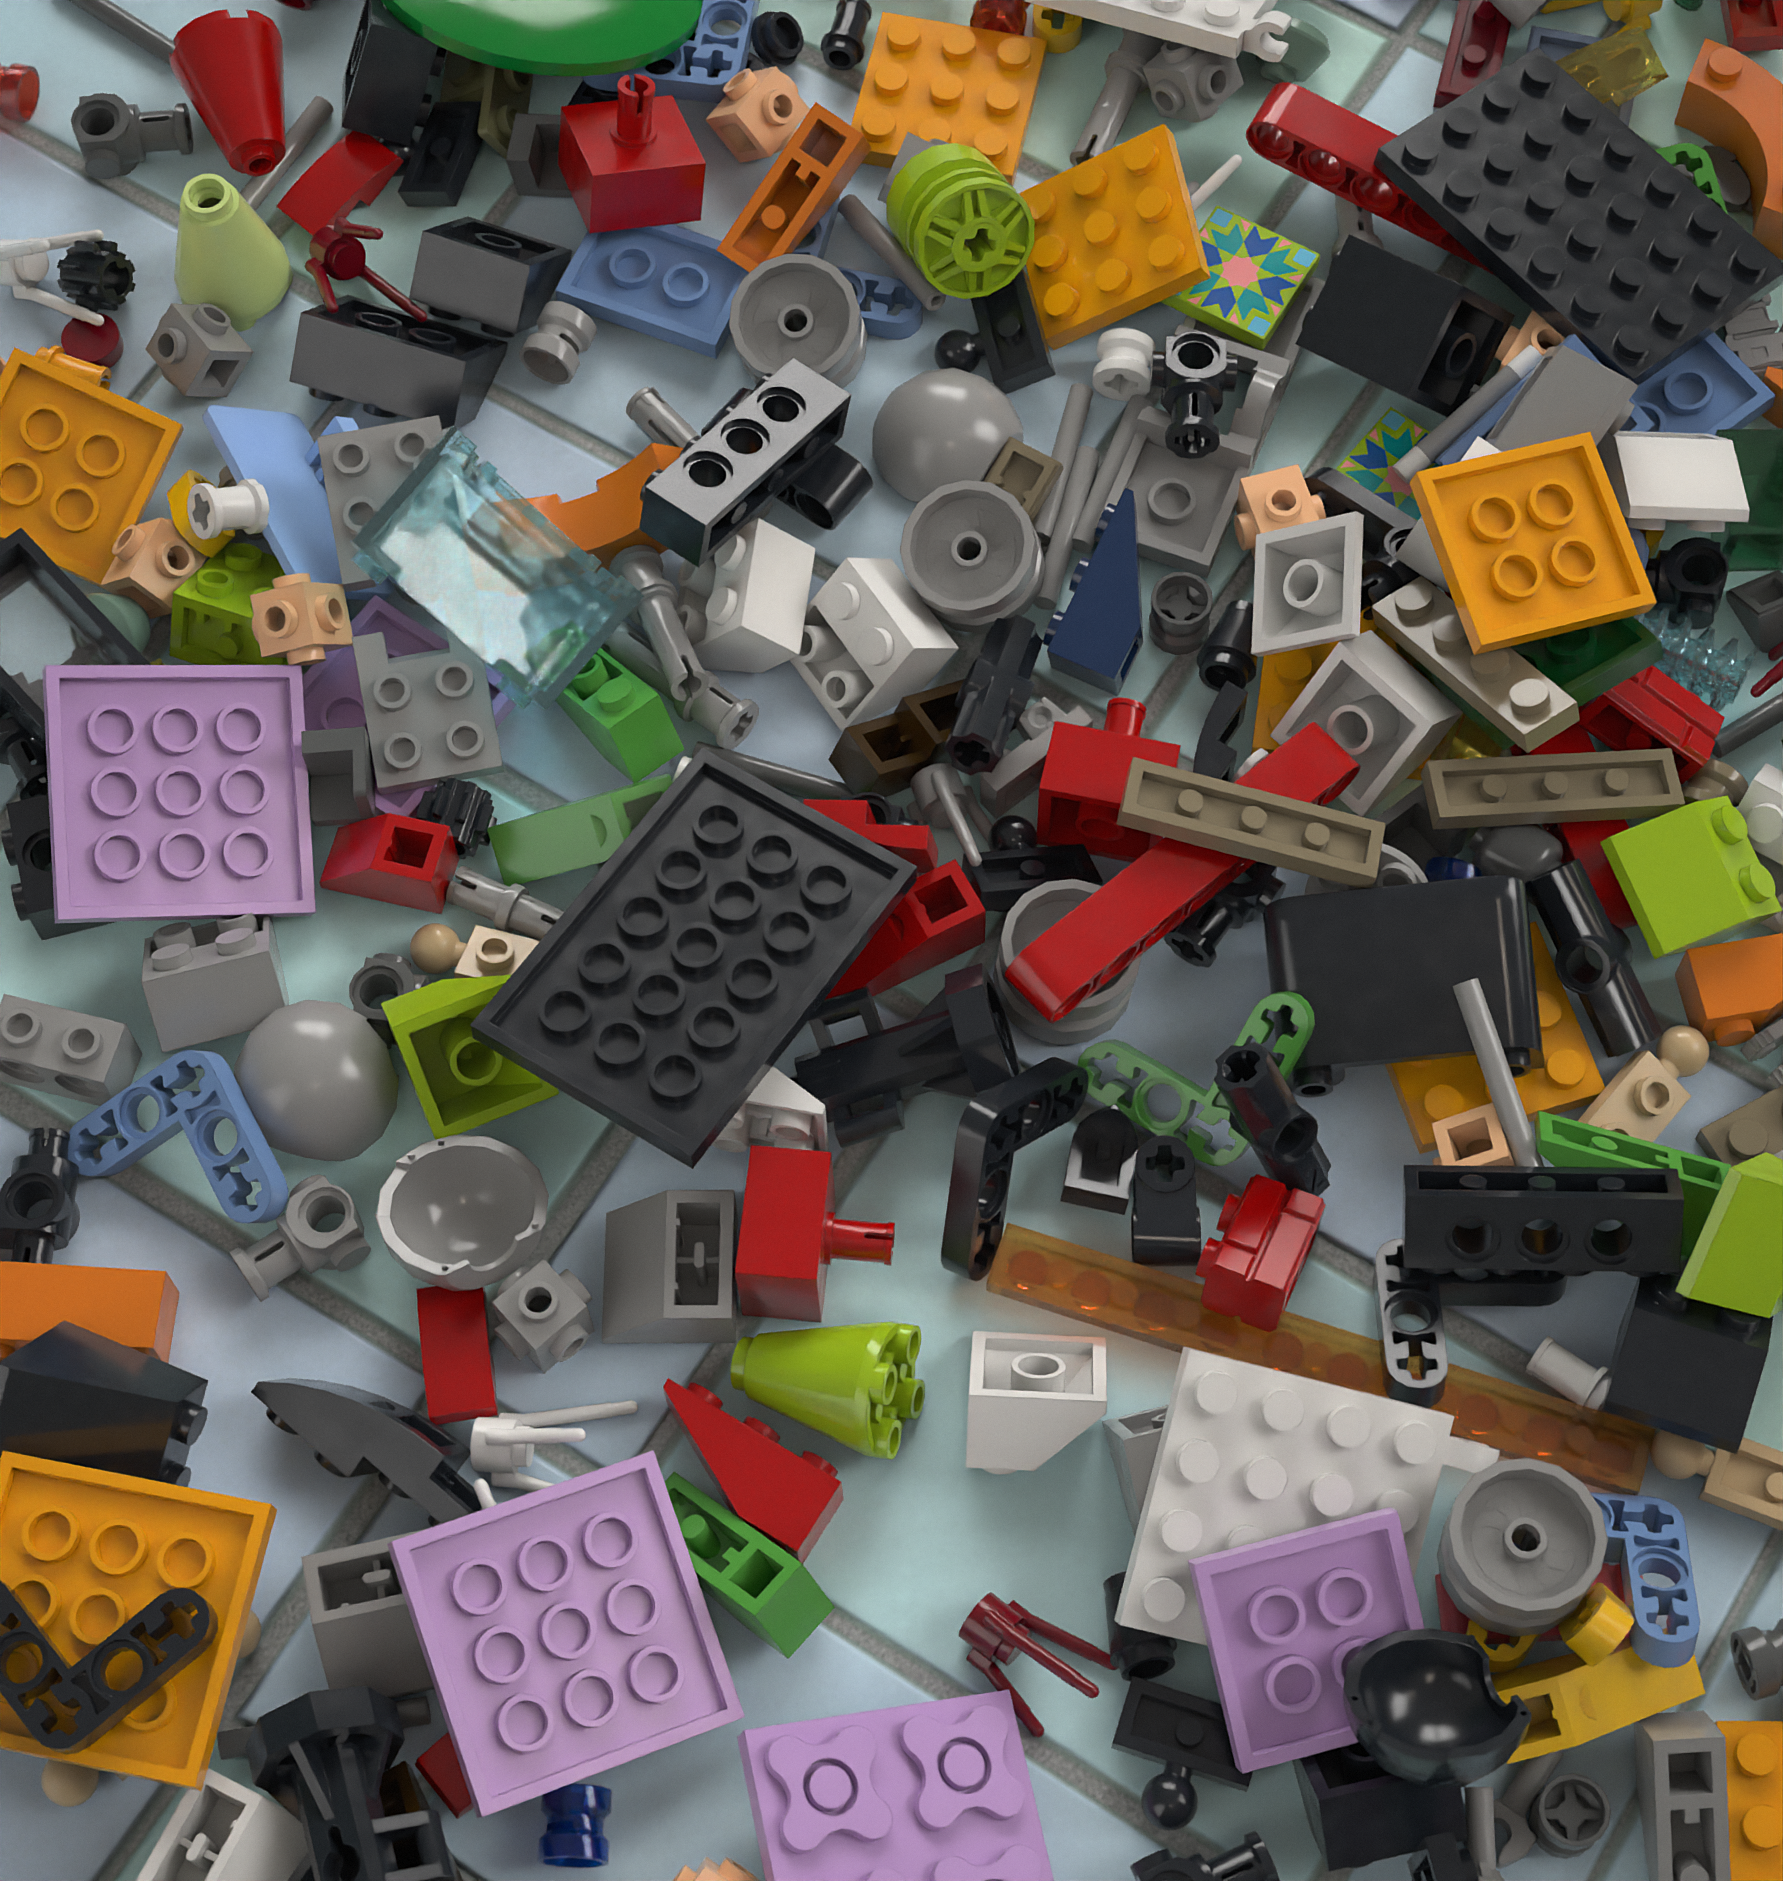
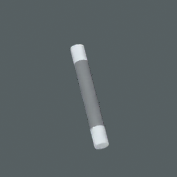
M1528 345L1392 467L1397 475L1406 484H1409L1417 471L1425 470L1432 464L1437 457L1539 363L1542 355L1532 345Z

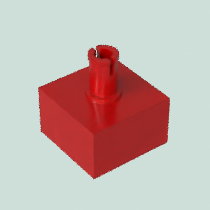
M634 74V91H630L631 79L629 75L620 78L617 83L618 101L561 106L558 166L589 233L701 221L706 162L673 96L654 97L656 86L653 80L647 76Z
M1123 697L1109 700L1103 730L1059 721L1054 722L1039 786L1037 818L1039 845L1084 844L1090 855L1133 863L1164 838L1163 836L1116 824L1127 771L1133 757L1178 768L1181 745L1140 737L1142 723L1147 711L1142 703Z
M751 1145L735 1268L742 1315L822 1322L828 1265H831L832 1259L884 1263V1265L891 1266L895 1222L878 1223L836 1219V1212H834L836 1197L831 1152Z

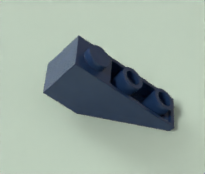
M1127 488L1124 489L1117 505L1108 503L1103 510L1095 531V537L1100 538V541L1091 559L1082 557L1077 564L1069 585V590L1074 592V595L1065 613L1061 611L1055 612L1048 624L1043 639V644L1048 646L1047 654L1051 668L1116 696L1119 695L1144 643L1137 509L1134 491Z

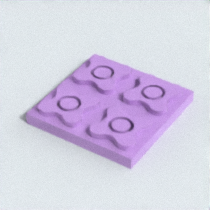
M45 665L42 675L55 923L238 918L251 912L255 915V918H263V916L304 917L312 916L316 913L308 769L302 756L301 731H305L301 665Z
M654 1450L408 1535L387 1544L477 1818L501 1811L745 1717Z
M1009 1690L747 1729L737 1737L766 1881H1054Z

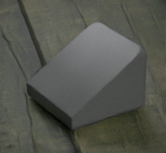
M1776 570L1726 591V600L1754 645L1762 653H1768L1783 641V573Z

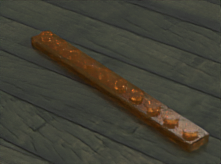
M1008 1222L1006 1224L986 1282V1291L1181 1354L1183 1347H1188L1389 1398L1383 1386L1378 1340L1284 1311L1277 1329L1269 1333L1241 1322L1240 1317L1237 1315L1230 1318L1203 1308L1202 1302H1200L1204 1288L1202 1284ZM1419 1356L1409 1357L1407 1370L1411 1372L1412 1379L1422 1380L1419 1373ZM1448 1363L1444 1396L1438 1404L1429 1408L1454 1416L1450 1436L1489 1445L1491 1448L1500 1450L1499 1456L1510 1460L1532 1458L1560 1466L1582 1483L1624 1495H1638L1640 1492L1656 1431L1654 1428L1450 1363Z

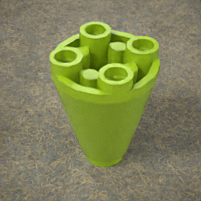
M888 1321L759 1333L755 1338L745 1336L739 1340L733 1353L730 1369L731 1384L735 1390L745 1391L746 1396L750 1400L863 1455L892 1460L899 1450L902 1429L906 1418L916 1420L920 1416L924 1404V1381L915 1379V1361L921 1345V1330L918 1325Z

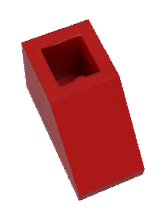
M386 813L338 827L319 884L323 889L442 914L447 890L451 880L453 881L459 862V855L450 826Z

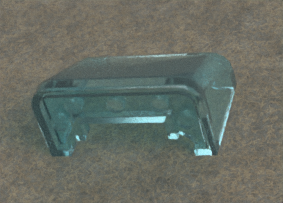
M452 425L440 431L350 540L351 545L358 551L351 561L379 585L388 577L502 678L495 686L515 705L525 710L530 703H533L538 708L547 710L642 600L644 595L622 575L615 578L603 567L597 571L596 569L602 562L593 554L585 553L496 473L498 469L489 461L482 462V464L476 463L479 459V456L474 452L477 446Z

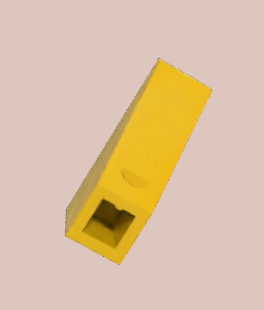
M1667 1628L1662 1629L1664 1634H1668ZM1630 1638L1623 1639L1604 1660L1594 1667L1589 1666L1576 1653H1571L1515 1668L1504 1673L1500 1672L1491 1675L1495 1690L1503 1702L1509 1704L1511 1696L1518 1695L1532 1714L1524 1740L1506 1764L1578 1746L1705 1694L1695 1655L1692 1656L1688 1663L1679 1667L1664 1668L1654 1666L1642 1660L1633 1651Z

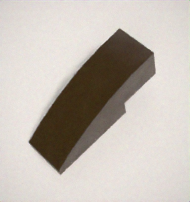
M964 679L902 697L893 714L845 728L828 760L853 795L862 792H875L886 798L910 788L911 779L923 768L937 763L952 764V760L944 750V746L959 710L958 707L954 706Z

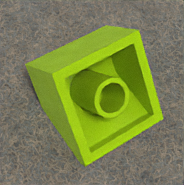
M1728 795L1690 803L1600 842L1654 959L1682 953L1689 948L1722 943L1783 911L1775 895L1774 880L1769 871L1760 864L1747 837L1748 828L1745 819L1732 805Z
M511 975L442 979L381 1003L418 1101L435 1140L458 1135L559 1094L556 1087L473 1039L470 1024Z
M1765 1152L1729 1168L1675 1290L1676 1292L1691 1299L1770 1318L1783 1310L1782 1159Z

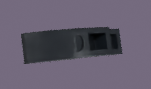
M287 1378L258 1381L251 1391L254 1396L268 1407L266 1415L277 1427L290 1434L300 1435L316 1449L314 1457L322 1467L334 1475L344 1478L374 1474L380 1470L378 1478L381 1483L391 1492L402 1498H412L430 1514L428 1522L431 1527L482 1510L474 1487L457 1473L470 1456L471 1450L446 1430L417 1412L383 1396L353 1386L323 1380Z

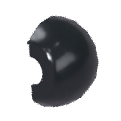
M1431 1628L1395 1631L1366 1643L1350 1660L1347 1666L1343 1686V1701L1350 1728L1356 1739L1384 1771L1427 1788L1464 1787L1504 1765L1526 1736L1531 1721V1712L1518 1695L1511 1696L1509 1704L1503 1702L1499 1697L1490 1675L1489 1656L1475 1639L1474 1635L1468 1636L1466 1634Z

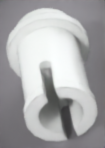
M1548 1336L1532 1356L1525 1373L1536 1377L1576 1404L1574 1411L1578 1414H1582L1586 1410L1596 1417L1603 1407L1610 1369L1602 1366L1597 1370L1556 1343L1555 1339Z

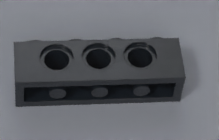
M794 358L788 361L774 375L772 373L765 374L759 380L750 396L738 406L732 404L727 407L710 431L702 438L699 436L693 437L685 445L679 458L664 471L657 469L648 477L640 493V500L643 502L639 530L699 568L842 438L851 394Z
M1404 1165L1402 1213L1404 1268H1419L1431 1274H1445L1455 1269H1487L1499 1275H1514L1523 1270H1555L1566 1276H1584L1592 1271L1625 1272L1628 1275L1641 1278L1653 1277L1661 1272L1680 1273L1684 1197L1678 1170L1673 1168ZM1467 1218H1480L1486 1221L1482 1226L1473 1229L1457 1225L1460 1221ZM1536 1219H1549L1555 1222L1552 1226L1542 1230H1535L1526 1226ZM1606 1220L1623 1222L1620 1227L1610 1231L1595 1228L1599 1223Z

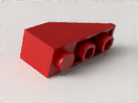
M956 859L917 877V881L825 999L868 986L873 997L985 943L986 910Z
M668 1378L663 1385L667 1405L729 1511L803 1564L844 1500L842 1482L835 1478L838 1474L837 1469L815 1453L804 1450L799 1457L779 1445L780 1436L760 1420L746 1416L742 1423L722 1411L723 1402L703 1386L690 1382L684 1388Z

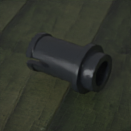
M839 0L831 30L821 40V51L824 61L836 70H850L860 63L864 57L865 46L862 41L868 22L872 17V8L865 0Z

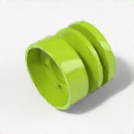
M958 143L932 146L913 156L896 174L886 198L888 225L896 241L905 253L913 259L914 264L922 272L923 276L943 294L962 299L988 296L1008 285L1025 267L1034 246L1035 221L1027 202L1006 181L995 165L976 148Z

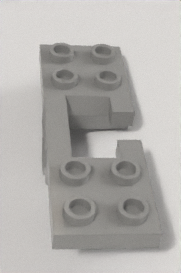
M1311 276L1263 351L1188 315L1183 325L1178 324L1174 333L1176 337L1185 332L1200 331L1208 333L1216 339H1227V355L1237 356V371L1251 375V380L1242 408L1236 407L1228 435L1220 434V444L1217 450L1203 458H1182L1169 450L1165 443V432L1171 424L1172 415L1151 406L1141 409L1137 418L1135 436L1102 509L1103 512L1108 503L1117 505L1125 488L1134 491L1137 509L1139 556L1208 578L1236 511L1240 479L1249 477L1303 349L1295 344L1302 331L1303 319L1310 307L1315 304L1326 282L1325 280ZM1188 430L1189 441L1194 440V430ZM1097 521L1096 526L1094 528V538L1095 541L1099 542L1100 538L1095 537V531L1098 524Z
M439 415L317 437L342 585L345 592L376 587L374 575L434 565L449 648L389 658L383 632L352 637L375 775L380 794L384 795L437 785L440 780L447 781V778L465 780L503 773L504 766L486 673L479 617L460 530Z

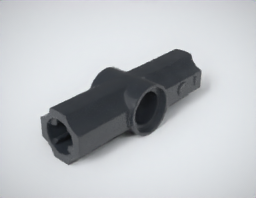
M1017 614L1007 619L996 618L986 635L980 655L973 662L956 697L954 706L958 707L959 710L944 750L952 760V767L970 776L978 772H993L1003 755L1005 744L1009 739V733L1012 732L1019 721L1034 689L1035 682L1029 679L1043 640L1036 632V624L1029 619Z
M1580 859L1570 860L1525 882L1526 888L1557 950L1554 965L1557 977L1566 988L1578 994L1608 1058L1624 1055L1659 1038L1663 1034L1662 1029L1630 965L1633 954L1630 939L1622 929L1610 923ZM1585 946L1597 951L1602 958L1603 970L1597 969L1589 963L1585 955Z
M1257 1042L1244 1046L1231 1045L1215 1060L1217 1074L1214 1078L1216 1086L1230 1108L1229 1121L1231 1128L1250 1143L1270 1179L1285 1184L1286 1190L1291 1191L1296 1188L1319 1196L1330 1186L1328 1172L1332 1165L1317 1140V1120L1298 1105L1268 1050Z

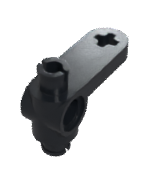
M1322 467L1304 479L1310 496L1317 494L1320 497L1325 509L1326 518L1355 511L1364 515L1362 559L1366 560V562L1362 565L1360 613L1365 608L1371 607L1421 576V574L1394 557L1418 522L1417 520L1336 469ZM1372 608L1364 612V619H1374Z
M44 1128L32 1129L29 1133L28 1154L18 1156L13 1160L11 1176L5 1181L0 1190V1249L13 1250L9 1262L52 1264L53 1252L66 1248L69 1240L78 1229L80 1211L75 1202L79 1167L68 1160L70 1134L66 1131L49 1128V1137L46 1139L44 1138ZM45 1199L53 1200L51 1208L43 1216L34 1219L26 1218L29 1209L35 1203Z

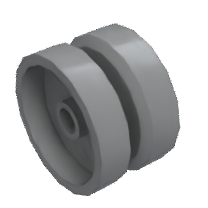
M784 254L763 261L742 279L731 300L729 327L745 370L756 384L765 374L772 373L774 375L792 358L842 389L856 377L866 355L867 331L853 286L835 265L814 255Z
M962 480L940 486L917 503L904 524L900 553L905 575L936 619L956 631L983 634L989 631L996 618L1007 619L1012 618L1016 614L1023 616L1029 611L1042 589L1046 563L1041 542L1032 521L1014 495L991 482ZM980 553L975 559L969 560L973 555Z
M1077 879L1049 881L1024 893L1007 913L993 972L994 985L1003 1010L1011 1023L1035 1039L1058 1045L1088 1042L1111 1030L1127 1009L1142 955L1069 1014L1053 1024L1049 1023L1005 978L1008 966L1024 948L1102 887L1100 885Z
M1532 1458L1498 1461L1473 1475L1453 1503L1450 1514L1443 1526L1437 1551L1442 1585L1457 1609L1483 1629L1512 1637L1543 1634L1570 1618L1602 1570L1608 1542L1602 1510L1585 1484L1560 1466ZM1514 1543L1520 1544V1550L1514 1545Z

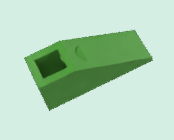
M570 623L558 631L549 633L540 640L537 646L520 656L524 665L599 753L633 783L639 782L685 750L660 695Z
M666 773L488 827L487 831L504 885L510 887L514 883L523 884L608 861L673 783L671 776Z

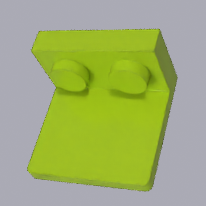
M229 542L215 557L210 558L173 592L169 656L196 665H288L287 658L261 657L260 646L252 630L254 614L250 595L274 589L272 580L286 575L276 556L261 552L258 547L251 544Z

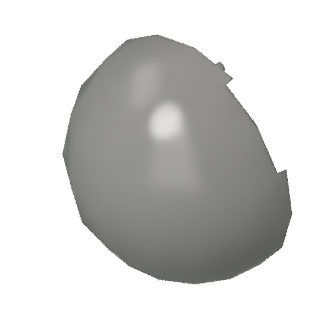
M957 368L926 370L896 387L883 403L873 426L872 456L883 479L904 498L918 503L943 485L962 480L983 482L1009 436L1022 443L1024 442L1023 425L1011 399L990 380Z
M307 999L277 1008L252 1029L234 1064V1077L269 1147L304 1158L322 1161H344L358 1157L383 1136L397 1108L399 1075L396 1076L385 1042L366 1021L368 1018L337 1002Z
M451 1135L422 1143L395 1161V1169L380 1189L378 1209L375 1217L391 1256L412 1277L451 1291L475 1290L496 1283L514 1272L531 1256L543 1237L549 1194L539 1168L518 1148L488 1136Z

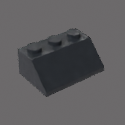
M350 295L336 299L339 309L335 314L329 313L325 304L301 312L290 382L309 387V394L318 399L342 401L346 398L363 403V410L379 417L394 418L399 414L413 419H420L439 415L443 434H450L452 431L475 420L507 352L508 342L428 318L425 322H419L405 311Z

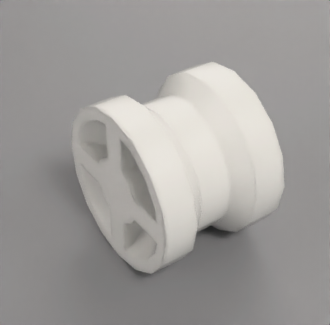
M1117 328L1104 332L1099 337L1097 345V356L1101 362L1094 367L1092 385L1095 390L1107 398L1119 401H1129L1133 395L1145 397L1150 392V371L1148 367L1151 366L1152 351H1156V344L1153 339L1135 329Z

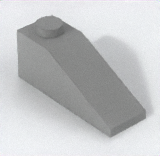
M1705 1711L1656 1713L1634 1722L1636 1785L1649 1881H1731L1726 1744L1724 1734Z

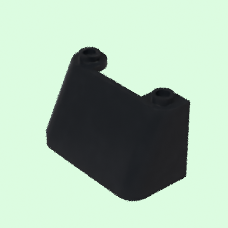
M1491 875L1292 896L1278 899L1264 907V935L1271 994L1285 991L1299 994L1309 1002L1314 1012L1315 1025L1312 1035L1286 1080L1290 1091L1296 1095L1313 1098L1330 1094L1333 1091V1086L1344 1080L1345 1068L1476 1055L1453 990V986L1478 978L1513 1078L1523 1077L1529 1074L1532 1069L1544 1068L1526 885L1522 880L1506 875ZM1289 1006L1277 1012L1273 1011L1276 1042L1280 1036L1287 1032L1297 1033L1298 1026L1291 1021V1015L1294 1010ZM1277 1053L1278 1061L1280 1063H1282L1285 1055L1282 1053Z

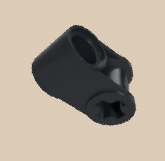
M1167 1135L1153 1137L1143 1143L1137 1153L1132 1183L1133 1207L1131 1211L1133 1267L1197 1266L1201 1256L1200 1210L1197 1207L1196 1176L1193 1152L1185 1142L1177 1137ZM1156 1165H1168V1172L1172 1176L1171 1182L1159 1181L1158 1172L1155 1171Z

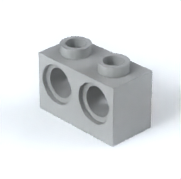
M8 994L3 995L0 1003V1081L101 1106L131 1085L143 1053L126 1024Z

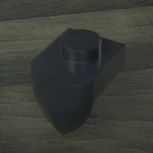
M1116 1104L1091 1113L1079 1123L1074 1131L1069 1149L1061 1202L1125 1215L1135 1168L1138 1135L1132 1121Z

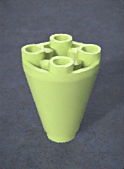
M201 174L192 178L186 184L180 201L174 281L183 304H212L229 316L231 326L236 332L248 330L256 323L257 319L262 318L279 305L293 282V272L284 246L242 195L223 177L216 174Z

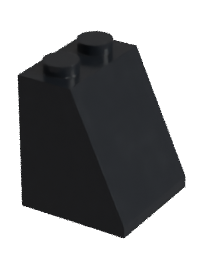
M1349 234L1342 249L1334 256L1330 264L1329 276L1315 304L1307 311L1303 319L1302 331L1295 344L1444 417H1448L1469 398L1470 390L1474 384L1480 386L1515 315L1455 281Z
M64 1320L0 1361V1458L2 1451L188 1487L191 1469L185 1466L190 1446L199 1438L207 1420L208 1410L202 1406L209 1380Z

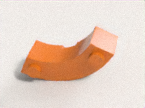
M1705 38L1687 80L1674 124L1692 131L1714 146H1720L1735 154V160H1738L1750 182V199L1753 210L1751 235L1778 259L1783 260V84L1765 68L1737 50Z
M651 443L630 462L596 480V492L562 503L561 497L557 494L525 499L487 498L460 528L474 592L501 594L506 599H519L531 593L568 588L610 576L609 567L614 557L625 548L634 545L653 547L659 554L668 550L669 548L639 530L643 502L640 500V493L648 477L657 469L664 471L679 458L683 448Z

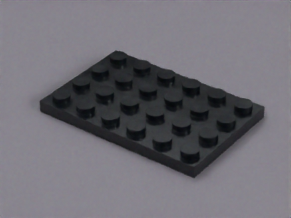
M1538 47L1381 146L1373 163L1561 336L1567 338L1569 335L1575 334L1603 366L1630 379L1638 386L1783 283L1782 261Z
M701 748L470 1024L473 1039L693 1169L917 881V866L706 749Z

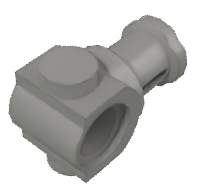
M325 1175L308 1177L292 1189L289 1194L290 1199L286 1212L276 1218L278 1229L245 1250L236 1247L229 1251L235 1264L260 1302L269 1297L270 1288L301 1268H304L310 1274L320 1268L346 1271L360 1264L370 1254L371 1247L364 1238V1225L351 1196L343 1188L330 1184ZM332 1213L345 1215L342 1224L336 1230L325 1233L315 1231L318 1222L324 1216Z

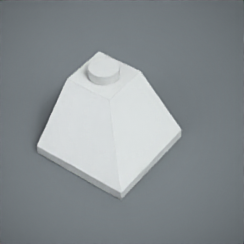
M1355 511L1256 535L1251 654L1261 657L1360 636L1363 514Z
M973 1331L968 1399L967 1468H982L993 1474H1010L1017 1470L1035 1471L1106 1414V1337Z

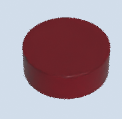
M97 313L104 318V324L101 326H95L76 318L69 321L61 335V344L66 355L111 368L119 361L124 350V342L119 328L112 318L105 314Z

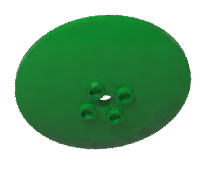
M381 0V2L397 19L420 36L444 49L471 60L503 69L538 75L595 76L646 66L676 51L696 31L703 0Z

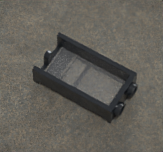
M19 528L5 539L0 537V703L46 751L42 675L45 665L151 664L22 528Z

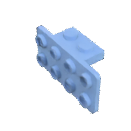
M210 405L203 414L202 419L236 483L238 484L239 481L254 478L266 491L270 511L267 527L263 530L262 534L271 546L286 575L309 573L311 582L342 584L318 441L316 440L314 443L303 421L292 413ZM335 416L320 436L358 430L359 427L354 418ZM386 573L374 575L376 587L345 592V597L352 600L370 601L374 595H377L385 601L391 595L394 588Z

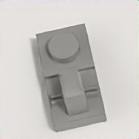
M1043 697L1022 713L1017 722V730L1025 742L1013 751L1004 749L1003 755L993 772H982L980 774V803L995 819H998L1039 788L1055 721L1093 728V720L1080 706L1066 714L1046 697Z

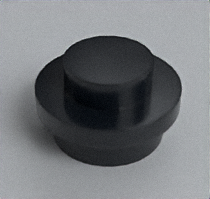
M768 11L759 15L753 21L751 36L756 54L771 67L776 66L778 69L792 64L804 45L803 33L795 18L786 12L780 11L776 13Z

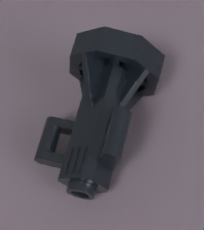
M980 963L945 974V987L912 1021L885 1030L868 986L825 999L808 1020L819 1050L796 1057L794 1065L797 1075L788 1078L825 1105L827 1123L834 1122L838 1143L841 1148H845L905 1129L904 1099L933 1091L973 1100L978 1095L1022 1073L1010 1026L995 985L983 964ZM861 1015L868 1035L835 1045L828 1025ZM884 1106L882 1109L854 1117L856 1114Z
M367 1685L308 1692L260 1716L245 1746L253 1784L267 1791L298 1819L303 1826L308 1852L288 1881H455L438 1811L424 1810L385 1818L379 1789L383 1773L391 1768L405 1741V1736L396 1702ZM415 1838L422 1866L398 1871L392 1842Z

